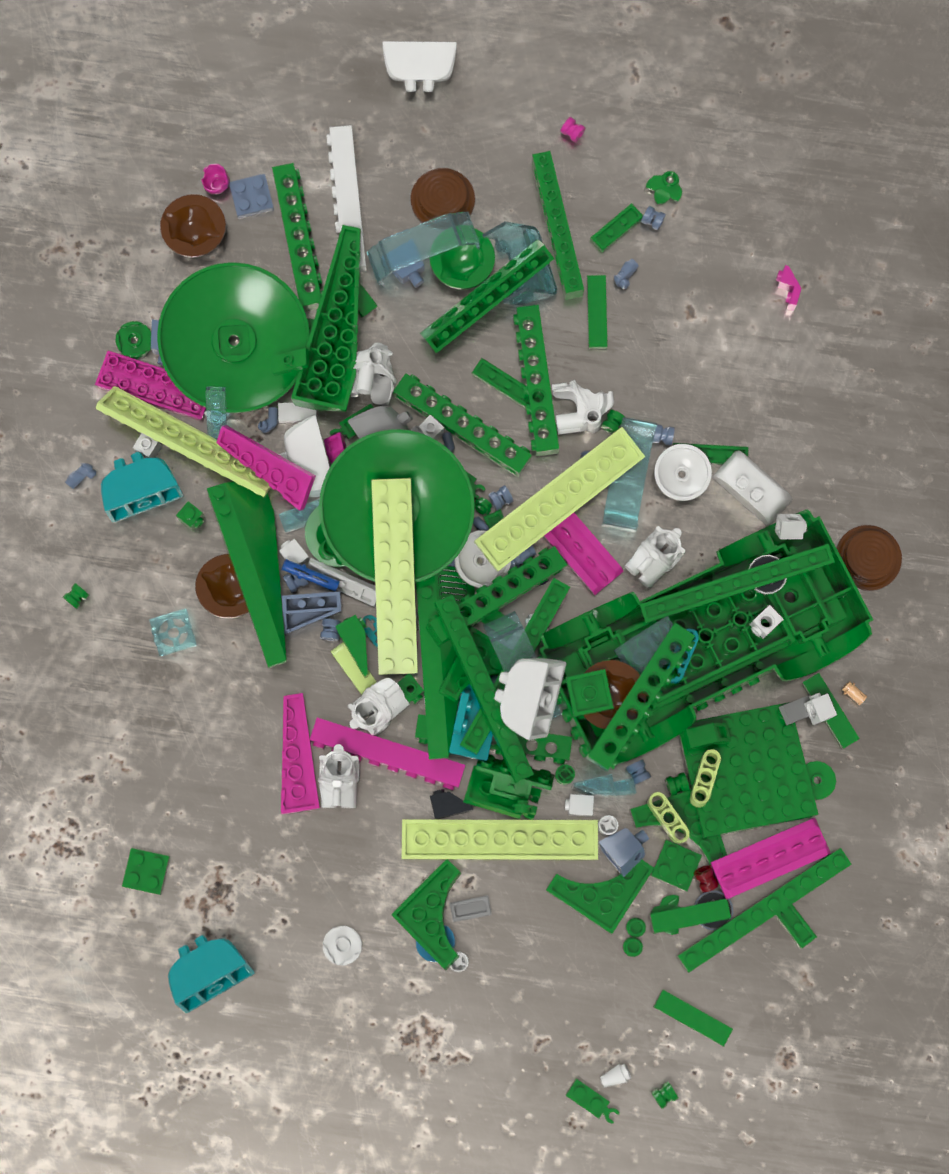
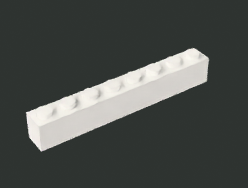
M352 125L329 127L330 134H327L328 146L331 145L332 151L328 152L329 163H333L334 168L330 169L331 180H335V186L332 187L333 198H337V204L333 205L334 214L338 215L339 219L338 222H335L336 233H340L342 225L361 229L360 273L367 271Z

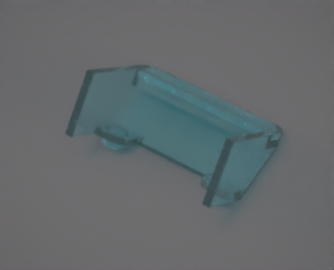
M506 221L482 234L483 238L494 239L496 249L503 254H508L510 261L537 239L542 242L541 235L534 226ZM550 264L546 265L512 292L511 296L503 300V303L524 305L555 295L557 293V286Z

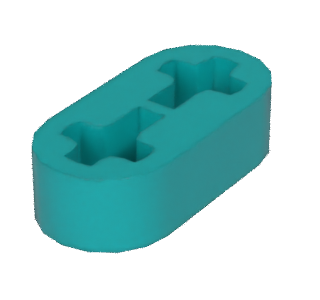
M367 615L363 618L364 623L366 624L367 620L370 622L374 621L373 626L376 630L372 631L370 627L364 628L365 634L373 645L378 648L375 635L377 633V618Z

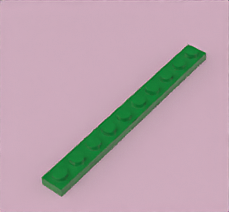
M829 544L640 604V608L647 624L833 564L835 561Z
M553 578L501 672H510L514 664L520 659L532 658L542 640L541 634L547 631L570 590V586ZM499 674L494 683L496 691L498 689L505 690L506 684L499 681ZM481 708L460 743L462 748L475 755L478 754L491 731Z
M450 595L436 601L434 606L514 783L534 775L516 733L507 727L502 720L501 703L494 699L496 689L454 596Z
M841 848L837 849L677 955L686 971L688 973L852 865Z

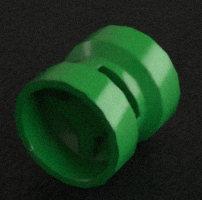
M610 409L607 419L601 424V428L613 434L624 423L626 417L620 412Z
M325 540L319 547V555L324 560H333L336 555L330 548L327 540Z
M74 583L71 591L65 593L63 598L75 609H78L81 606L82 600H86L90 595Z
M563 764L557 768L555 779L559 784L568 785L574 780L575 771L573 767Z
M684 772L678 773L677 777L669 776L665 778L670 796L676 795L680 790L683 792L690 790Z
M668 1081L663 1084L661 1089H655L651 1092L661 1109L667 1107L668 1102H674L679 1099Z

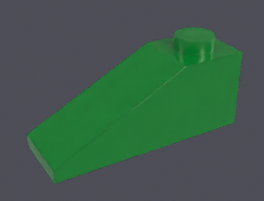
M354 615L336 625L335 628L363 677L367 678L368 667L364 630L367 626L361 617L357 618Z

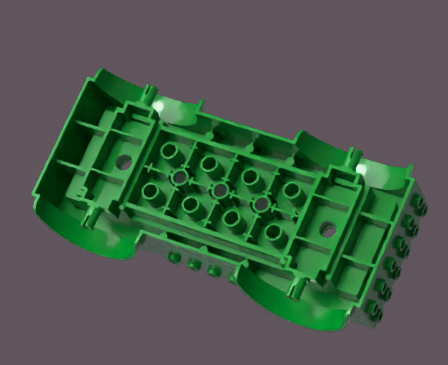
M808 509L796 513L800 514L807 524L806 532L803 533V539H780L775 532L776 523L771 524L716 551L719 564L641 601L632 591L541 634L544 647L539 649L537 658L566 662L556 704L557 706L561 705L563 709L561 712L562 717L566 723H570V733L574 740L578 739L580 744L578 749L583 758L588 757L605 729L591 724L584 716L574 717L566 677L584 674L594 664L607 660L624 662L641 675L674 623L684 629H694L698 633L699 639L681 681L669 683L668 686L665 684L662 686L660 691L663 694L657 702L653 700L649 706L652 711L646 719L642 717L638 723L641 725V728L635 736L631 734L627 740L630 742V745L625 752L620 751L617 756L620 760L617 764L640 757L683 733L684 730L688 729L696 721L695 709L699 712L709 707L707 703L713 700L715 703H718L726 698V694L731 692L734 695L742 691V687L747 684L751 687L760 682L759 678L774 671L781 681H791L812 674L845 657L871 637L872 630L869 623L874 619L820 516L814 518ZM829 544L835 563L787 578L785 585L773 594H762L753 589L647 624L645 623L640 604L748 570L750 564L762 555H772L782 559ZM788 592L793 593L795 596V600L792 603L785 600L784 595ZM770 605L783 620L763 639L761 636L758 637L753 633L750 623ZM735 617L742 618L743 624H737ZM761 619L762 626L769 627V622L766 619ZM700 634H706L709 641H703L700 638ZM677 644L670 645L672 652H674ZM686 652L682 655V658L685 660L687 659ZM661 660L659 666L661 669L666 670L669 663L666 660ZM676 667L671 672V674L674 675L673 679L676 676H680L679 674H677L678 669ZM656 677L648 678V683L651 686L659 685V680ZM625 728L615 730L619 737H624L627 733ZM611 743L606 744L604 747L605 751L609 754L616 751L615 746Z

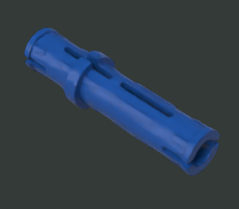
M285 559L281 569L296 575L300 580L303 578L334 592L337 590L340 582L311 570L304 564L299 565L288 559Z

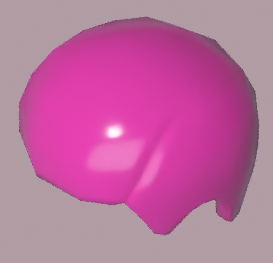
M210 164L204 168V176L201 179L204 189L210 194H221L224 192L230 182L226 169L219 164Z

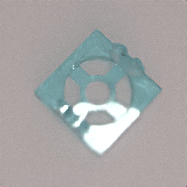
M187 609L149 619L152 628L151 632L154 637L153 640L160 657L197 646ZM173 619L181 620L186 626L181 628L175 626ZM167 620L168 628L166 632L159 634L160 626ZM171 628L179 630V635L176 638L168 636V631ZM187 632L186 640L180 645L179 638L181 634ZM166 638L172 640L174 647L166 646L161 640Z

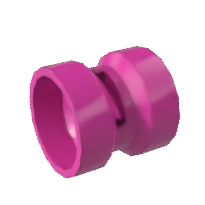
M569 117L563 124L560 132L564 135H569L570 139L576 143L585 132L586 127L582 124H576V120Z

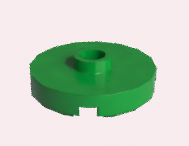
M130 321L123 324L116 333L115 343L118 350L124 356L133 359L144 357L151 351V330L139 321ZM133 339H138L137 343H132Z
M820 761L807 763L806 767L815 800H821L831 795L836 785V776L832 768ZM815 777H818L820 779L819 784H816L814 782Z

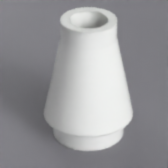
M618 1064L606 1074L600 1076L604 1088L612 1085L627 1083V1080L631 1079V1075L626 1064Z

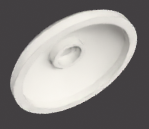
M678 444L662 452L655 464L654 476L657 486L666 496L678 501H688L697 498L707 489L711 481L712 469L707 456L700 449L688 444ZM679 472H684V473H685V477H684V478L679 477L678 473H679Z
M484 530L470 533L463 549L454 559L459 576L466 583L477 588L483 585L490 586L493 584L492 581L500 575L505 577L511 566L510 562L497 572L480 551L474 541L486 532ZM478 557L482 558V564L477 562Z

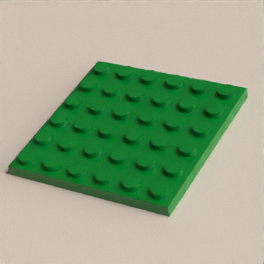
M790 702L696 720L688 728L710 723H726L731 742L727 744H712L703 749H688L684 732L679 735L691 789L693 788L704 753L712 749L718 751L721 756L710 798L703 807H696L703 839L819 815L796 723L786 725L779 707ZM712 756L706 757V761L709 764H715L716 761ZM703 774L700 776L703 782H710L708 775ZM702 793L695 794V798L698 801H704L705 798Z

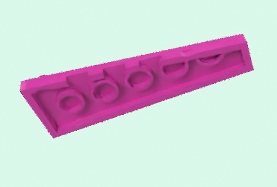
M223 425L216 443L234 458L238 459L246 468L252 469L257 477L263 478L268 482L273 490L279 491L283 495L282 497L295 508L304 510L316 475L231 427Z
M303 693L283 697L282 815L320 809Z

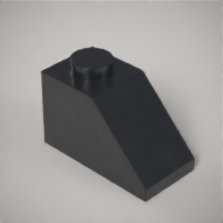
M444 789L433 791V795L430 796L435 820L473 811L472 805L464 803V800L449 791L445 792Z

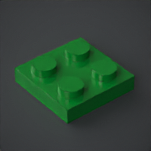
M605 669L566 677L574 717L614 709Z
M665 840L651 877L687 892L694 877L693 873L697 869L702 855Z
M131 848L122 887L161 895L170 856Z

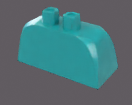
M136 452L131 455L133 461L131 464L126 465L124 458L114 461L115 470L106 475L101 482L104 510L112 523L184 496L164 460L161 458H144L140 452Z
M201 935L194 940L198 948L191 951L188 945H184L178 949L180 958L170 968L168 981L175 1005L184 1013L193 1011L255 974L246 959L228 939L219 938L208 941L204 935Z

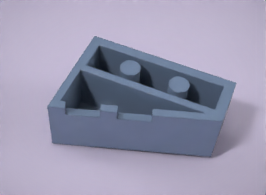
M341 592L282 596L284 634L341 612Z

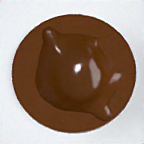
M437 168L426 172L416 181L411 191V206L415 216L421 223L435 230H447L460 226L467 221L475 206V193L470 181L460 172L448 168Z
M190 194L175 199L167 206L161 217L160 230L164 242L172 251L185 257H200L212 252L219 246L225 235L226 221L217 203L206 196Z
M873 525L855 527L844 534L836 547L857 589L874 591L884 588L897 577L902 564L901 549L896 539L883 528Z
M219 555L206 562L200 569L195 583L196 595L203 608L221 618H237L247 614L248 609L229 555Z
M616 660L596 663L585 671V673L603 669L606 671L614 709L583 715L591 724L602 729L607 728L640 677V674L633 667ZM644 693L638 694V701L646 703L647 695ZM634 710L627 711L628 719L635 720L637 718V713Z

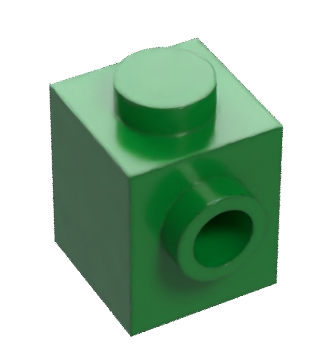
M189 501L176 515L178 520L193 532L196 528L201 527L206 518L203 512Z
M407 674L397 682L410 705L412 703L417 704L424 698L423 688L411 674Z

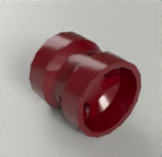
M710 865L702 866L694 871L693 874L696 880L699 881L701 892H710L719 886L717 878L713 876L714 871Z

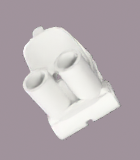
M376 342L369 349L357 352L356 364L353 369L357 370L351 397H358L359 393L371 394V400L374 404L389 406L394 385L397 381L390 363V356L393 352L388 350V346Z
M575 380L571 381L570 384L552 385L553 395L556 398L570 399L577 406L576 413L556 415L558 435L582 431L595 433L600 430L601 416L611 409L614 404L612 391H608L605 394L604 392L594 394L590 390L579 386Z
M657 526L654 532L645 541H642L634 556L624 567L634 576L640 572L642 575L638 578L639 581L646 588L650 589L685 554L686 551L681 547L679 539L682 533L679 528H675L672 531L663 530ZM667 543L669 546L663 551V553L660 552V550Z
M385 678L370 688L368 687L363 692V695L353 704H348L352 715L350 727L354 730L358 727L368 730L372 736L380 734L388 727L394 717L410 705L405 699L400 686L392 679Z
M337 744L334 746V751L326 756H319L320 776L318 781L321 793V808H337V806H341V808H356L357 782L359 781L360 773L359 757L351 756L344 751L341 744ZM338 761H341V771H338Z

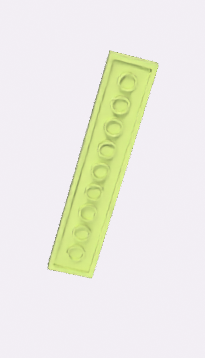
M114 386L97 402L96 409L105 415L113 417L136 431L151 437L153 440L168 446L170 449L185 455L187 458L202 464L204 467L210 468L221 476L227 477L237 484L250 489L254 493L264 497L271 489L268 482L263 478L257 477L252 469L246 468L238 459L216 443L217 439Z
M621 427L477 538L474 543L498 572L641 461L645 455L624 428Z
M411 478L372 480L379 675L418 673Z
M402 819V859L598 860V820Z

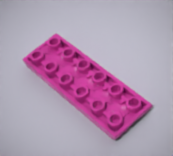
M107 351L95 386L107 391L116 386L150 405L196 420H202L206 408L183 395L170 380L164 368Z
M572 513L543 536L552 547H556L568 566L594 596L624 572L622 567L575 513Z
M812 818L715 860L710 864L725 898L729 899L831 854L816 818Z

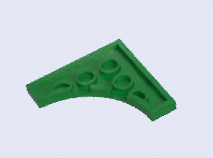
M471 627L469 632L489 676L499 675L513 650L476 628ZM457 655L438 693L454 702L470 684Z
M692 790L667 797L688 828L689 838L700 848L710 866L711 862L727 856L721 835L703 839L696 807L690 802ZM662 800L654 801L652 804L660 807ZM648 804L630 809L635 828L661 826L648 807ZM665 813L663 819L666 823H672L673 816L670 813ZM677 829V830H676V831L681 832L682 834H684V831H683V830H681V829Z
M448 859L391 914L445 971L460 957L450 944L445 931L444 908L453 884L462 873Z
M641 860L624 877L620 874L608 881L590 884L571 881L556 874L546 891L610 934H613L654 870V867Z

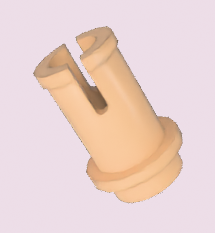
M848 681L842 688L843 694L849 695L858 705L862 704L867 698V695L860 691L854 682Z

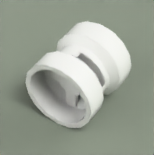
M604 816L598 822V830L604 836H610L618 829V821L613 816Z
M456 952L460 957L450 968L456 972H462L468 966V958L464 953Z

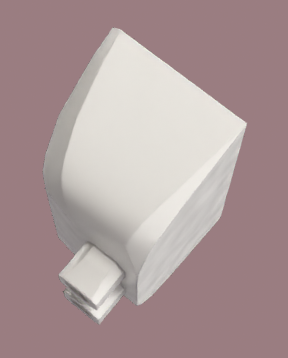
M383 41L384 59L388 75L392 80L405 82L406 92H416V82H423V92H433L434 82L450 79L454 68L457 42Z
M316 415L297 423L285 432L284 445L286 452L278 455L316 475L309 497H320L322 484L330 467Z
M735 451L712 476L716 482L766 526L771 525L777 518V514H781L792 502V496L741 451Z
M526 658L518 660L510 672H501L499 681L506 684L505 690L498 689L494 699L501 703V717L507 727L527 740L548 736L566 662L545 658Z

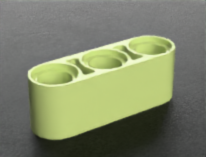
M344 642L331 650L332 655L361 695H363V692L368 687L370 688L377 683L369 670L368 677H363Z
M707 750L700 761L690 795V802L695 807H703L710 798L721 761V756L716 750ZM712 756L716 761L715 764H709L706 761V757ZM703 774L708 775L710 782H703L700 776ZM702 793L705 798L704 801H698L695 798V794Z
M660 792L653 793L647 800L648 807L674 843L681 844L689 838L688 828L666 796ZM657 796L662 800L660 807L652 804L653 797ZM665 813L672 814V823L664 821L663 816ZM677 829L684 831L685 836L682 840L675 837Z

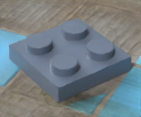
M265 173L229 182L238 219L274 210Z

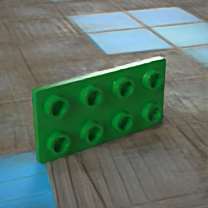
M491 754L488 755L487 761L478 760L475 768L476 770L494 775L489 793L513 800L528 801L532 785L551 790L554 780V774H551L550 771L532 769L534 775L514 783L505 760L496 759Z

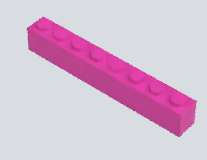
M320 718L316 719L309 739L311 742H314L313 746L324 749L326 746L332 748L331 752L334 751L335 745L341 744L345 752L351 756H358L359 761H361V758L369 760L368 764L377 767L382 764L387 766V770L398 773V770L406 772V776L414 779L420 776L425 778L424 782L433 785L438 782L443 784V788L452 791L454 788H459L465 770L464 764L449 759L429 760V753Z

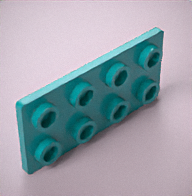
M470 684L461 694L449 752L455 755L487 761L493 737L491 731L477 755L460 746L461 741L481 708Z

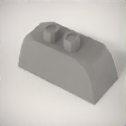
M384 405L367 410L349 419L348 423L360 439L378 431L410 430L406 424L412 421L413 417L409 411L399 414L390 406ZM415 426L410 430L423 434L419 426Z

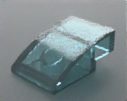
M667 616L614 651L621 662L630 665L641 675L673 624ZM671 644L670 650L673 653L680 652V646L678 644ZM666 660L659 662L660 668L668 664Z
M612 774L575 782L571 786L572 790L598 798H625L634 796L637 793L633 778L614 782Z

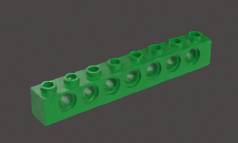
M551 151L532 154L531 163L564 299L569 300L583 297L584 286Z
M294 163L274 166L272 170L298 299L305 312L318 309L323 290L320 291L319 284H322L320 273H316L315 269L319 265L317 255L313 256L312 249H315L314 241L308 235V232H311L310 221L305 220V215L308 214L306 203L302 204L301 197H304L303 187L298 186L297 180H301L299 169H295ZM292 183L293 186L287 188L285 187V184ZM290 200L297 201V203L294 205L288 204ZM294 217L300 218L298 222H292L291 220ZM299 234L304 235L301 240H297L295 237ZM301 252L308 253L305 257L298 256ZM305 269L311 270V273L308 275L302 274V271ZM310 286L315 288L313 292L305 291Z
M537 239L420 334L435 353L439 352L553 261L554 257L546 246Z
M539 305L516 307V314H513L514 325H518L519 332H516V341L521 345V349L518 350L519 361H523L524 366L521 368V377L526 380L523 391L524 397H528L529 402L526 404V413L531 416V421L528 422L529 433H533L534 440H531V449L536 452V457L559 454ZM526 324H530L533 326V328L531 330H526L523 328V326ZM533 342L535 347L529 348L526 346V343ZM530 360H536L538 364L535 366H531L528 362ZM539 378L540 383L534 384L531 382V379ZM540 395L543 397V400L536 402L533 397ZM542 413L546 416V418L544 420H538L536 418V415ZM544 431L548 434V437L540 438L538 434Z
M405 373L393 390L395 398L426 418L431 415L444 427V430L451 432L452 435L518 478L530 462L532 457L530 450L524 446H517L514 444L515 441L509 436L505 435L504 437L500 435L495 427L491 425L488 427L482 423L483 420L478 416H471L463 406L454 405L449 397L445 395L440 396L432 386L428 384L426 386L423 385L415 375L411 374L409 376ZM414 390H419L421 395L414 397L411 393ZM434 400L437 404L434 407H429L427 402ZM449 410L453 414L450 417H445L442 413ZM465 420L468 422V426L460 427L458 423ZM482 431L484 436L478 438L474 435V432ZM498 441L500 446L493 448L490 446V442ZM508 451H513L516 454V456L514 458H508L505 455V453Z
M554 546L551 549H548V547L544 548L538 553V557L526 559L523 562V566L519 568L517 566L513 567L507 572L508 575L505 577L500 575L492 581L493 584L490 586L483 585L477 589V594L472 597L469 594L462 598L458 607L460 611L465 610L469 614V617L463 616L467 627H472L563 571L567 563ZM539 563H543L546 569L540 568ZM523 572L529 573L531 579L525 578ZM508 582H513L516 588L509 587ZM492 591L498 592L500 598L494 597ZM476 601H482L484 607H479ZM439 614L432 616L426 629L439 647L450 639Z
M674 623L588 755V760L605 771H608L609 768H615L620 760L617 758L620 751L625 752L630 745V742L627 740L631 734L635 736L641 728V725L638 723L642 717L646 719L652 711L649 706L653 700L657 702L663 694L660 689L664 684L668 686L674 677L671 672L675 667L679 669L685 660L682 658V655L685 651L690 652L695 642L692 640L695 635ZM678 644L680 652L673 653L670 650V645ZM661 660L668 661L669 669H661L659 662ZM656 677L659 680V685L651 686L648 683V678ZM640 693L646 694L648 702H639L637 695ZM634 710L637 713V718L635 720L628 719L627 711ZM617 727H624L627 733L624 737H619L616 734L615 730ZM608 743L613 744L616 748V751L612 754L605 751L604 747Z
M418 714L415 739L419 740L418 743L428 745L426 715ZM516 733L526 756L534 757V760L545 762L546 759H552L553 763L556 764L569 762L573 737L548 733L547 737L527 740ZM529 741L536 742L537 749L534 751L528 750L526 743ZM497 744L490 746L491 751H496V755L502 756ZM554 744L556 752L553 754L548 753L545 748L546 745Z

